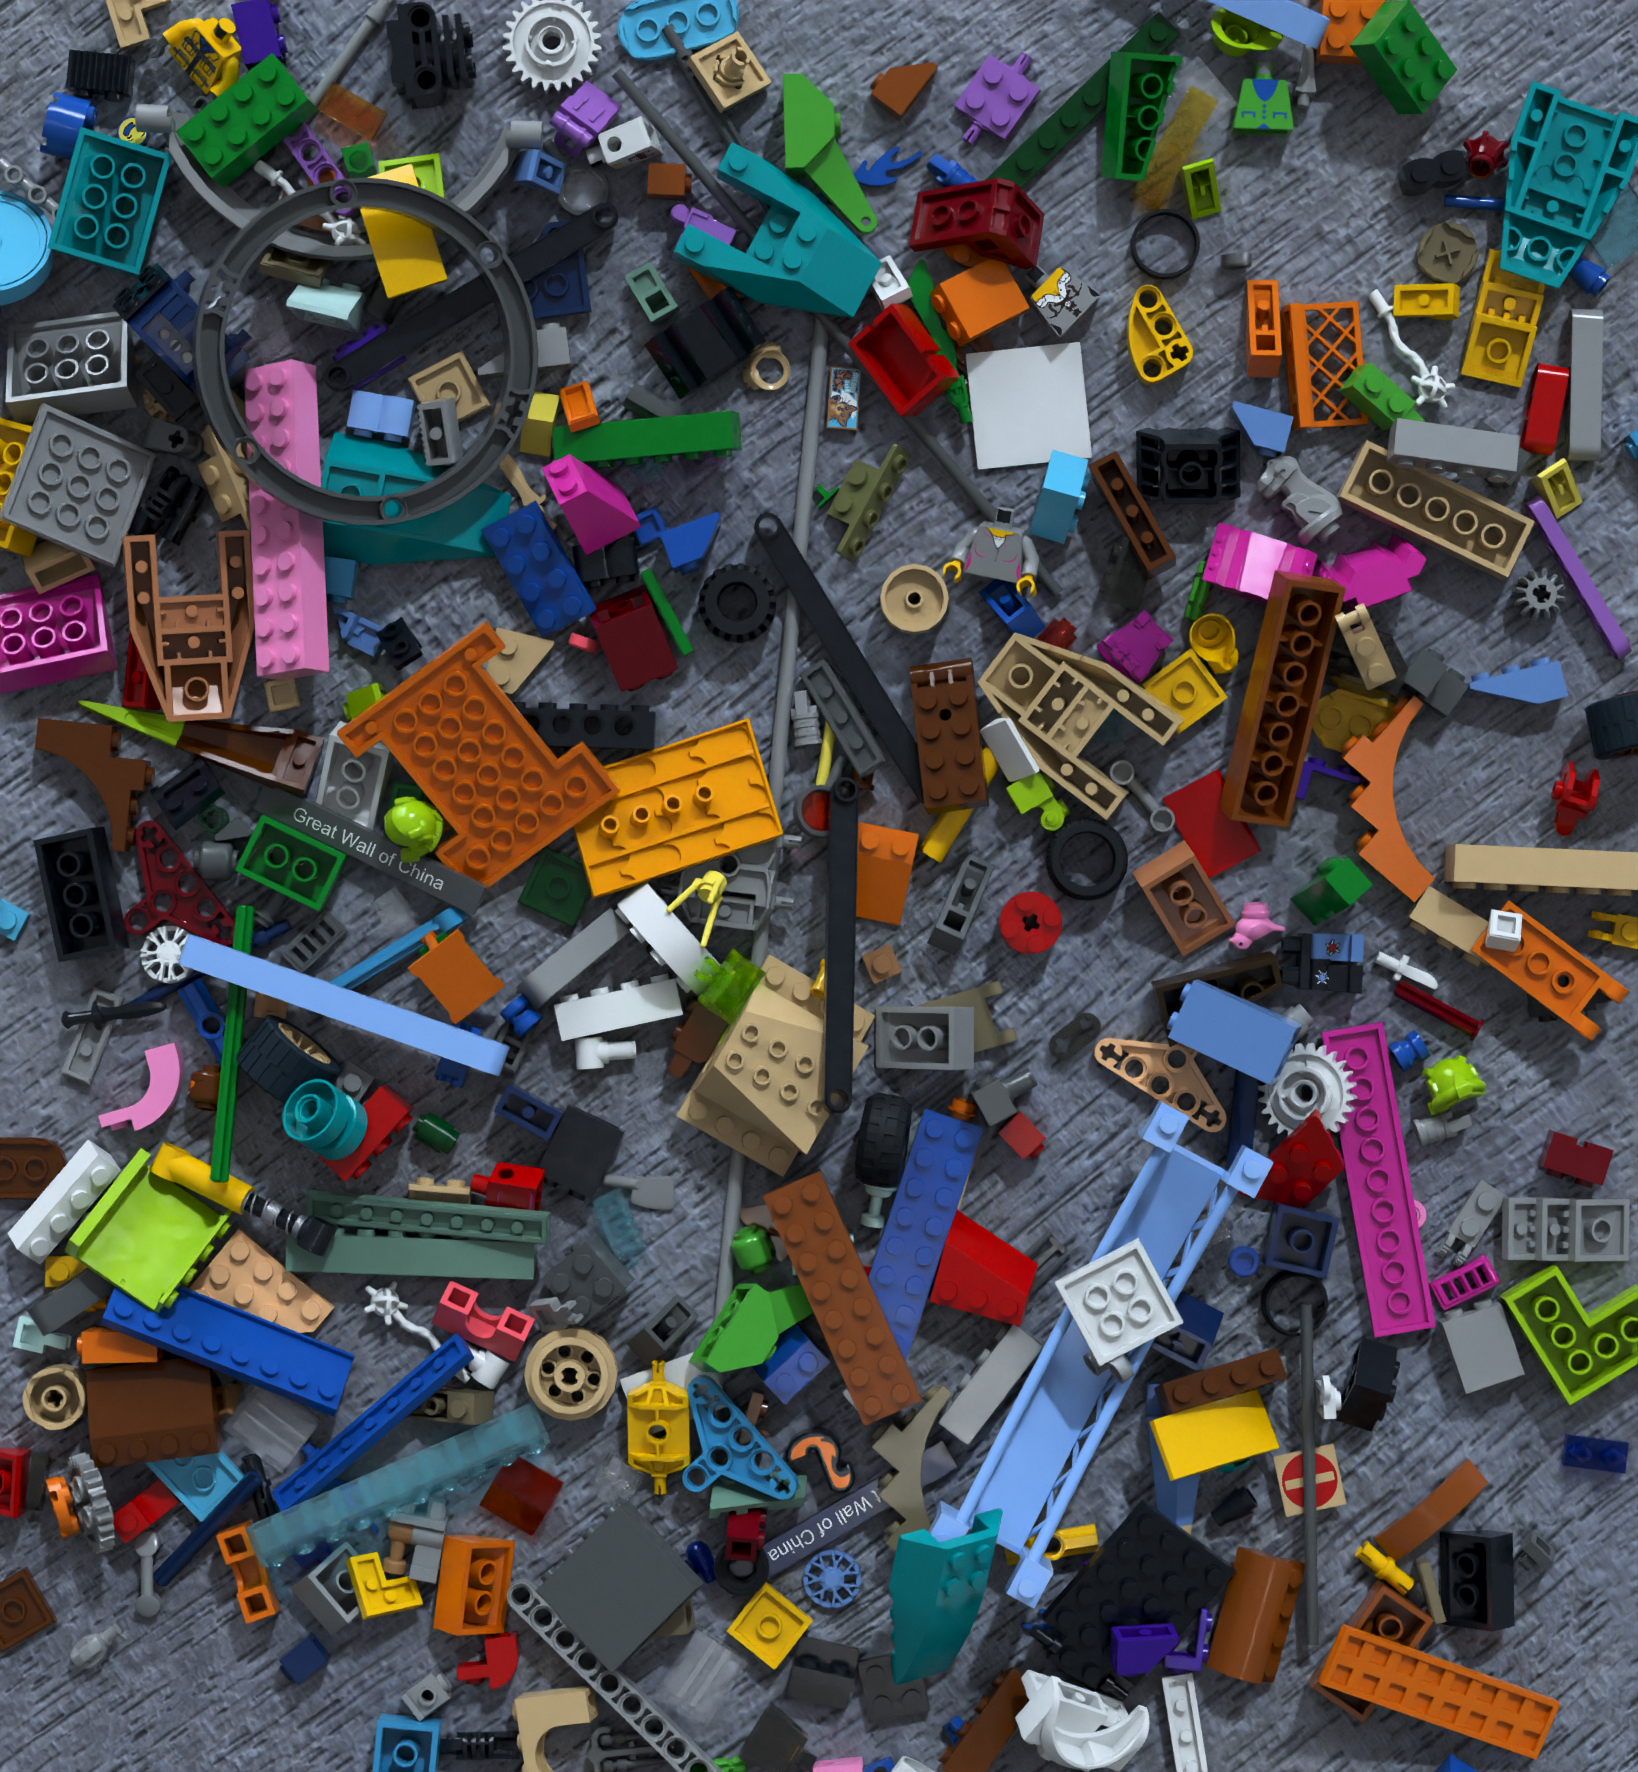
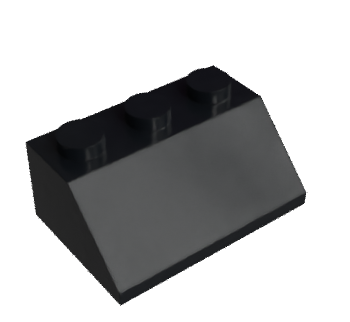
M1490 1530L1441 1531V1604L1447 1621L1442 1623V1625L1492 1632L1515 1626L1513 1533Z

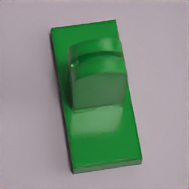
M818 484V487L816 486L815 489L824 499L817 507L821 510L838 493L839 488L836 487L828 493Z

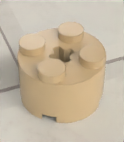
M53 1364L36 1373L28 1382L23 1393V1406L27 1416L34 1423L48 1430L64 1429L79 1420L88 1410L86 1376L78 1367L69 1364ZM55 1392L62 1394L63 1399L61 1401L58 1399L53 1400L52 1394Z

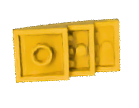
M412 163L367 177L388 179L419 187ZM360 209L388 299L448 281L440 251L431 228L395 213Z
M1490 248L1475 304L1460 374L1521 388L1537 331L1536 325L1544 299L1545 285L1499 269L1500 250Z
M1258 1389L1186 1409L1149 1422L1170 1481L1212 1471L1221 1466L1240 1462L1280 1448Z

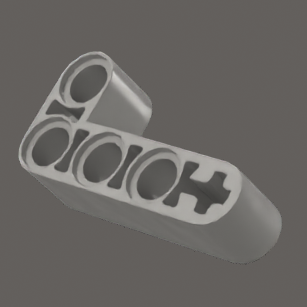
M612 907L609 908L517 985V990L528 999L529 1004L534 1010H538L563 987L631 932L630 928Z

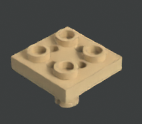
M738 31L690 56L686 61L720 113L763 91L772 83Z

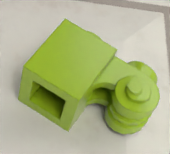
M1038 771L1005 788L1020 815L1032 808L1043 810L1039 822L1043 829L1047 831L1059 829L1064 819L1071 815L1062 798L1058 801L1054 798L1051 790L1055 786L1046 773L1041 774Z

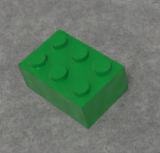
M1409 0L1384 2L1349 45L1398 114H1423L1457 71L1453 62Z
M262 814L235 871L317 911H324L350 855L268 815Z

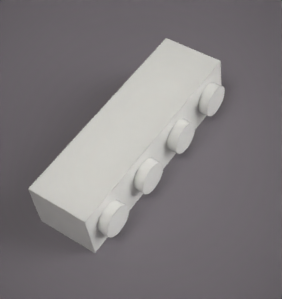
M667 973L650 977V984L639 986L638 980L621 983V990L609 992L608 987L590 990L591 996L579 999L578 993L560 997L561 1003L555 1004L554 1008L561 1041L683 1015L684 1011L678 984L675 981L676 978L669 979V974Z
M90 1140L84 1143L8 1232L17 1250L38 1264H41L121 1171L109 1153Z

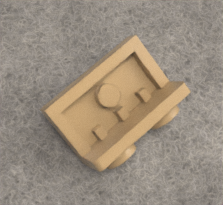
M416 1177V1182L408 1183V1199L471 1204L472 1191H470V1186H465L464 1180L447 1179V1184H435V1178Z

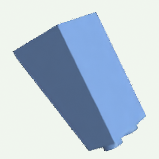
M1193 980L1192 985L1187 983L1179 999L1183 1001V1005L1179 1013L1173 1012L1167 1024V1029L1171 1030L1168 1038L1264 1083L1272 1085L1277 1082L1303 1024L1201 980Z

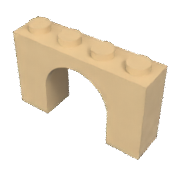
M591 1685L524 1692L514 1699L515 1703L512 1706V1714L514 1720L518 1721L519 1734L517 1735L518 1750L523 1753L524 1764L522 1765V1772H555L548 1764L544 1753L546 1735L553 1727L590 1723L598 1716L595 1691Z

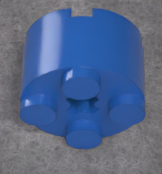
M54 92L53 97L57 100V103L50 102L42 131V136L47 138V146L40 144V152L71 160L80 127L94 129L98 111H95L96 107H92V101Z

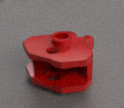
M1570 761L1564 765L1559 780H1556L1551 792V798L1554 799L1556 816H1554L1555 829L1558 835L1560 834L1565 837L1572 834L1578 818L1585 819L1590 810L1593 811L1595 809L1600 784L1599 772L1593 768L1587 773L1584 782L1576 780L1575 764Z

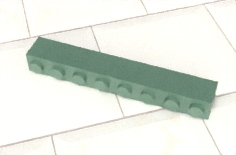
M338 1227L326 1255L322 1257L297 1245L296 1238L286 1235L285 1271L534 1280L536 1277L537 1244L459 1236L440 1237L437 1234L419 1233V1236L406 1235V1231L388 1230V1235L375 1234V1229L358 1228L357 1234L344 1233L345 1228Z

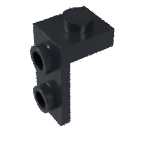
M402 617L389 623L376 633L397 671L423 655L420 642Z

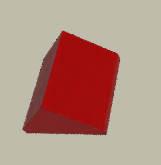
M0 1448V1515L18 1518L27 1511L31 1449Z

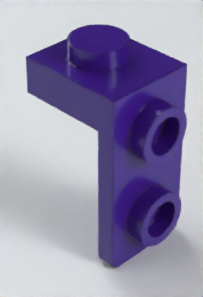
M1308 757V761H1304L1295 799H1305L1312 772L1355 785L1360 784L1362 778L1355 776L1356 770L1343 766H1338L1337 770L1325 767L1326 761Z
M1206 1606L1201 1608V1612L1197 1616L1193 1653L1171 1650L1161 1660L1163 1667L1168 1668V1672L1186 1674L1187 1670L1201 1671L1202 1663H1207L1209 1646L1204 1644L1205 1632L1211 1631L1212 1614L1208 1613Z

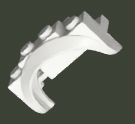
M1027 1670L1021 1677L1026 1695L1030 1701L1018 1713L1015 1719L1023 1740L1029 1744H1036L1040 1757L1045 1760H1052L1064 1767L1086 1772L1097 1768H1109L1120 1772L1144 1744L1150 1724L1147 1707L1138 1705L1128 1715L1123 1701L1061 1681L1058 1677L1052 1675L1049 1677L1031 1670ZM1100 1725L1106 1727V1729L1096 1731Z

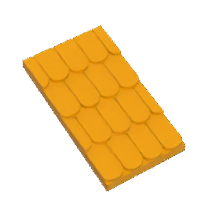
M749 718L603 766L620 787V792L572 827L592 899L731 855L734 852L772 841L783 835Z

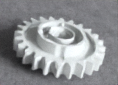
M532 0V5L530 6L522 1L523 12L512 11L516 21H506V26L511 32L503 34V39L510 42L503 46L504 52L511 53L506 58L507 64H516L512 69V73L514 75L523 73L521 77L522 84L532 80L533 90H536L539 85H543L546 94H548L551 86H554L557 93L560 94L562 85H566L570 90H573L572 82L574 80L583 84L582 74H593L589 65L599 64L598 59L593 54L602 52L601 46L595 44V42L602 40V36L600 33L593 32L599 27L598 22H589L593 16L591 10L582 13L584 8L583 2L573 6V0ZM552 36L558 37L561 43L556 49L550 50L544 46L547 38Z
M1302 1043L1295 1044V1051L1291 1050L1278 1081L1272 1085L1265 1083V1085L1258 1086V1090L1263 1091L1265 1094L1258 1099V1102L1266 1103L1267 1105L1261 1113L1271 1114L1272 1117L1268 1124L1278 1123V1134L1287 1130L1289 1136L1315 1109L1319 1111L1321 1121L1327 1132H1330V1129L1334 1132H1339L1341 1128L1338 1122H1349L1345 1112H1353L1355 1110L1349 1104V1101L1357 1099L1356 1095L1350 1093V1089L1357 1086V1083L1348 1081V1077L1353 1074V1071H1343L1347 1061L1336 1062V1051L1327 1055L1325 1045L1320 1046L1316 1051L1314 1043H1308L1306 1050ZM1304 1084L1310 1086L1313 1091V1097L1310 1101L1304 1099L1301 1094Z

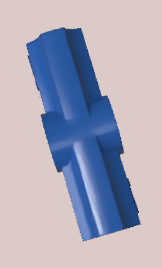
M201 977L177 992L197 1024L199 1034L205 1038L221 1066L226 1015L218 1007ZM209 1016L216 1017L220 1022V1029L216 1033L208 1031L205 1026V1020Z

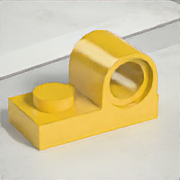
M1457 284L1394 285V317H1429L1436 320L1459 319L1460 286Z

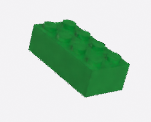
M271 53L180 127L176 133L208 175L224 188L319 109L284 64Z

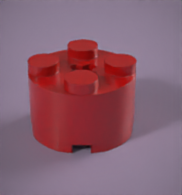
M1023 892L1006 901L999 913L998 925L1000 934L1008 946L1018 952L1036 954L1047 950L1056 942L1061 932L1062 918L1057 905L1049 897L1038 892ZM1033 914L1036 916L1035 922L1038 926L1036 929L1030 928L1026 931L1024 929L1025 923L1022 922L1024 916L1031 917Z

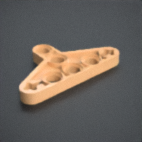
M1103 1038L1095 1044L1094 1056L1100 1064L1158 1101L1160 1100L1190 1117L1189 1120L1208 1132H1218L1225 1126L1227 1121L1226 1113L1194 1061L1198 1051L1181 1043L1169 1047V1044L1115 1038ZM1110 1043L1113 1044V1052L1119 1056H1122L1123 1050L1129 1054L1121 1061L1118 1070L1113 1067L1117 1063L1116 1060L1108 1057L1106 1060L1101 1058L1103 1056L1102 1051H1100L1102 1045L1108 1047ZM1174 1050H1180L1185 1055V1062L1179 1068H1173L1168 1063V1056ZM1130 1060H1138L1143 1066L1142 1073L1137 1077H1130L1126 1074L1125 1066ZM1158 1076L1165 1077L1169 1083L1168 1090L1162 1094L1155 1093L1151 1088L1152 1080ZM1183 1093H1190L1195 1099V1104L1190 1110H1181L1177 1104L1178 1097ZM1201 1100L1207 1103V1105L1202 1107L1207 1112L1213 1113L1214 1110L1218 1111L1217 1118L1220 1119V1122L1217 1125L1212 1123L1210 1126H1207V1119L1199 1113L1197 1119L1192 1117L1198 1111Z

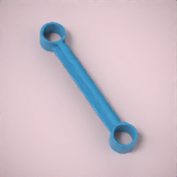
M451 906L430 921L329 981V983L352 990L423 947L424 944L420 939L431 930L439 936L441 933H446L465 922L468 917L463 910ZM307 1010L309 1015L315 1013L313 1011Z

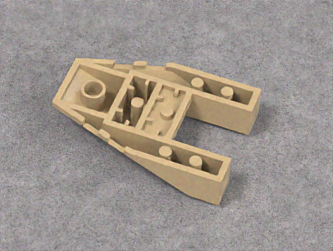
M1014 632L977 682L1002 718H1010L1039 769L1106 820L1113 814L1129 792L1079 754L1112 710H1117L1163 746L1185 720V718L1109 664Z

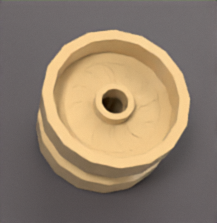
M918 564L901 566L892 572L883 584L880 597L882 615L888 624L900 633L910 635L927 633L939 624L946 613L949 600L947 586L941 576L928 566ZM913 593H917L920 596V602L916 605L911 604L908 600V597L912 596Z

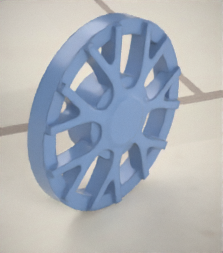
M827 1549L815 1554L809 1560L804 1570L803 1583L808 1596L815 1603L827 1608H838L851 1602L857 1595L861 1585V1572L852 1556L841 1550ZM832 1555L833 1566L825 1567L822 1557ZM835 1555L840 1556L838 1560L835 1559ZM843 1557L851 1563L844 1571L837 1567ZM820 1558L821 1564H818L815 1561ZM813 1564L822 1569L820 1577L809 1573ZM853 1566L855 1571H849V1569ZM856 1574V1584L844 1583V1575ZM808 1576L812 1577L813 1580L808 1581ZM820 1581L823 1588L813 1593L809 1584ZM842 1586L850 1593L844 1600L837 1593V1590ZM849 1587H855L853 1592L849 1589ZM825 1590L833 1592L832 1602L822 1600Z

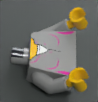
M997 507L994 523L984 521L979 527H972L958 542L950 562L943 567V579H945L947 572L955 571L957 575L954 578V583H958L961 579V568L964 567L963 572L1017 583L1016 588L1020 597H1022L1023 588L1029 586L1031 587V597H1035L1037 589L1034 581L1037 577L1039 556L1032 539L1027 537L1026 530L1012 527L1015 510Z

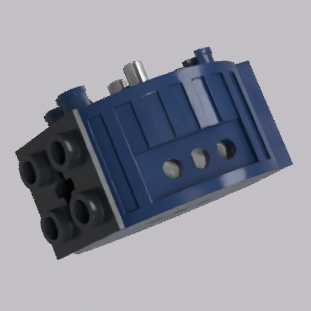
M158 263L153 267L149 265L139 273L138 281L131 288L126 287L115 297L116 302L112 307L144 342L198 395L192 362V334L198 303L189 295L190 284L196 279L185 269L174 280ZM217 297L206 309L216 308L221 311V307H215L217 300L221 297ZM244 329L238 334L228 335L225 332L224 354L228 379L250 359L242 348L252 337Z

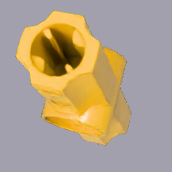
M1095 1523L1056 1529L1052 1537L1059 1540V1546L1054 1551L1045 1550L1043 1556L1054 1561L1064 1556L1097 1552L1099 1546ZM1038 1534L1027 1539L1024 1545L1031 1549ZM1004 1547L1007 1565L1017 1564L1020 1560L1019 1555Z

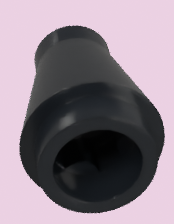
M1244 1485L1240 1489L1236 1487L1210 1513L1217 1525L1222 1527L1225 1524L1253 1514V1509L1258 1507V1503L1251 1491Z

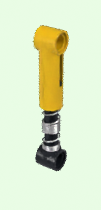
M162 1142L149 1169L157 1176L178 1183L240 1215L250 1212L251 1217L258 1216L261 1218V1222L275 1227V1229L282 1228L286 1230L287 1235L297 1239L298 1246L322 1257L326 1255L338 1229L337 1226L313 1215H310L308 1218L303 1215L297 1216L293 1214L294 1210L289 1212L285 1210L284 1205L275 1201L270 1202V1198L265 1200L259 1197L258 1192L255 1194V1187L229 1175V1181L226 1183L211 1181V1165L191 1156L186 1150L167 1142Z

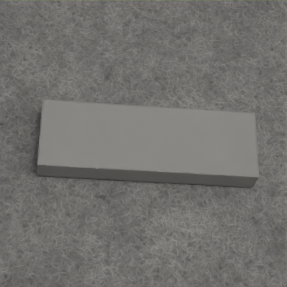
M94 987L85 1011L91 1010L95 1000L98 1001V1006L117 1007L123 1004L125 998L99 987ZM117 1019L102 1024L101 1031H98L93 1023L80 1024L61 1074L91 1084Z

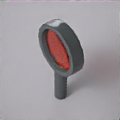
M837 756L825 785L811 786L800 792L795 799L793 806L794 821L798 828L807 836L813 838L828 837L829 789L843 775L849 761L844 756Z

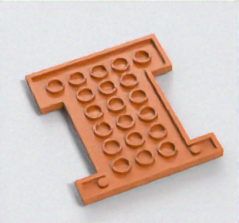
M485 621L337 731V735L356 758L380 740L386 745L457 832L435 848L434 853L444 865L487 885L488 889L620 792V787L583 741L558 759L482 666L505 649L504 642L488 622Z

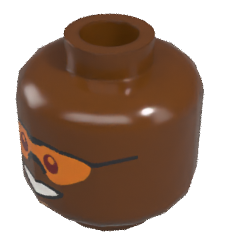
M203 1065V1070H197L191 1074L188 1099L194 1103V1108L217 1111L221 1067Z

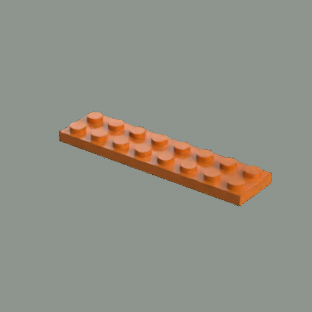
M1342 1624L1318 1680L1323 1686L1535 1760L1538 1758L1561 1704L1554 1698Z

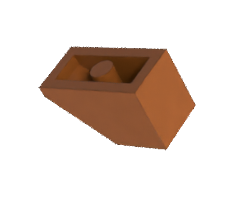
M930 62L890 68L885 75L879 73L870 86V89L873 90L871 100L901 121L937 73L938 65Z

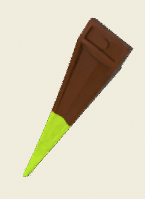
M85 700L78 701V705L85 710L272 789L277 787L302 796L305 794L324 745V738L297 729L241 725L206 720L167 722L163 714Z

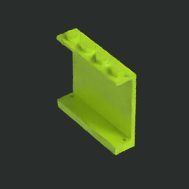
M140 1148L69 1239L65 1252L150 1311L159 1314L164 1306L170 1309L179 1296L176 1290L181 1283L187 1286L197 1272L193 1268L199 1260L205 1262L215 1248L211 1245L215 1238L222 1239L232 1225L228 1220L233 1211L228 1209L224 1216H222L175 1183L152 1173L149 1170L150 1166L147 1165L151 1154Z

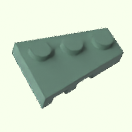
M772 1472L765 1476L770 1481L773 1475H775L780 1482L777 1488L780 1491L782 1489H786L788 1492L791 1491L788 1487L791 1483L788 1478L781 1480L776 1474L777 1472ZM796 1474L799 1482L798 1490L792 1497L785 1500L777 1499L724 1475H720L712 1485L709 1518L720 1517L721 1512L735 1511L736 1515L747 1514L748 1509L763 1507L767 1511L804 1506L807 1475Z

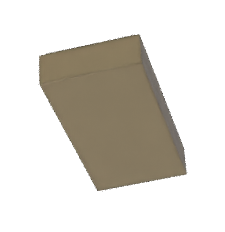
M1426 1557L1415 1559L1414 1564L1428 1614L1433 1618V1623L1435 1624L1447 1622L1430 1561Z

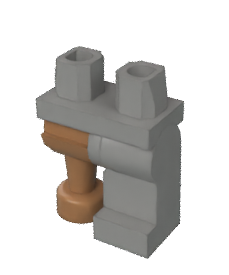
M402 1492L397 1505L394 1506L390 1515L388 1535L391 1539L390 1557L383 1558V1571L404 1575L407 1562L402 1557L406 1544L415 1545L408 1578L436 1584L440 1574L444 1535H446L449 1516H446V1500L430 1498L427 1512L415 1510L418 1495Z

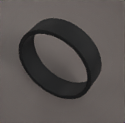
M1159 209L1147 214L1137 224L1131 238V254L1138 268L1146 275L1161 280L1173 279L1188 271L1196 260L1200 249V237L1195 224L1185 214L1173 209ZM1167 215L1178 218L1191 230L1195 241L1194 255L1189 264L1183 269L1174 273H1158L1149 269L1140 260L1135 246L1136 235L1139 228L1153 217Z

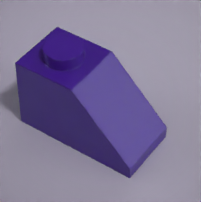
M1172 1623L1111 1627L1110 1662L1117 1675L1133 1677L1137 1674L1148 1673L1179 1643V1636Z

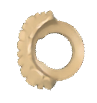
M766 341L749 355L750 358L747 359L743 369V381L747 383L748 387L751 386L753 390L758 388L776 390L787 382L790 376V364L781 352V345ZM762 358H773L781 363L783 375L778 382L770 384L761 379L756 366Z

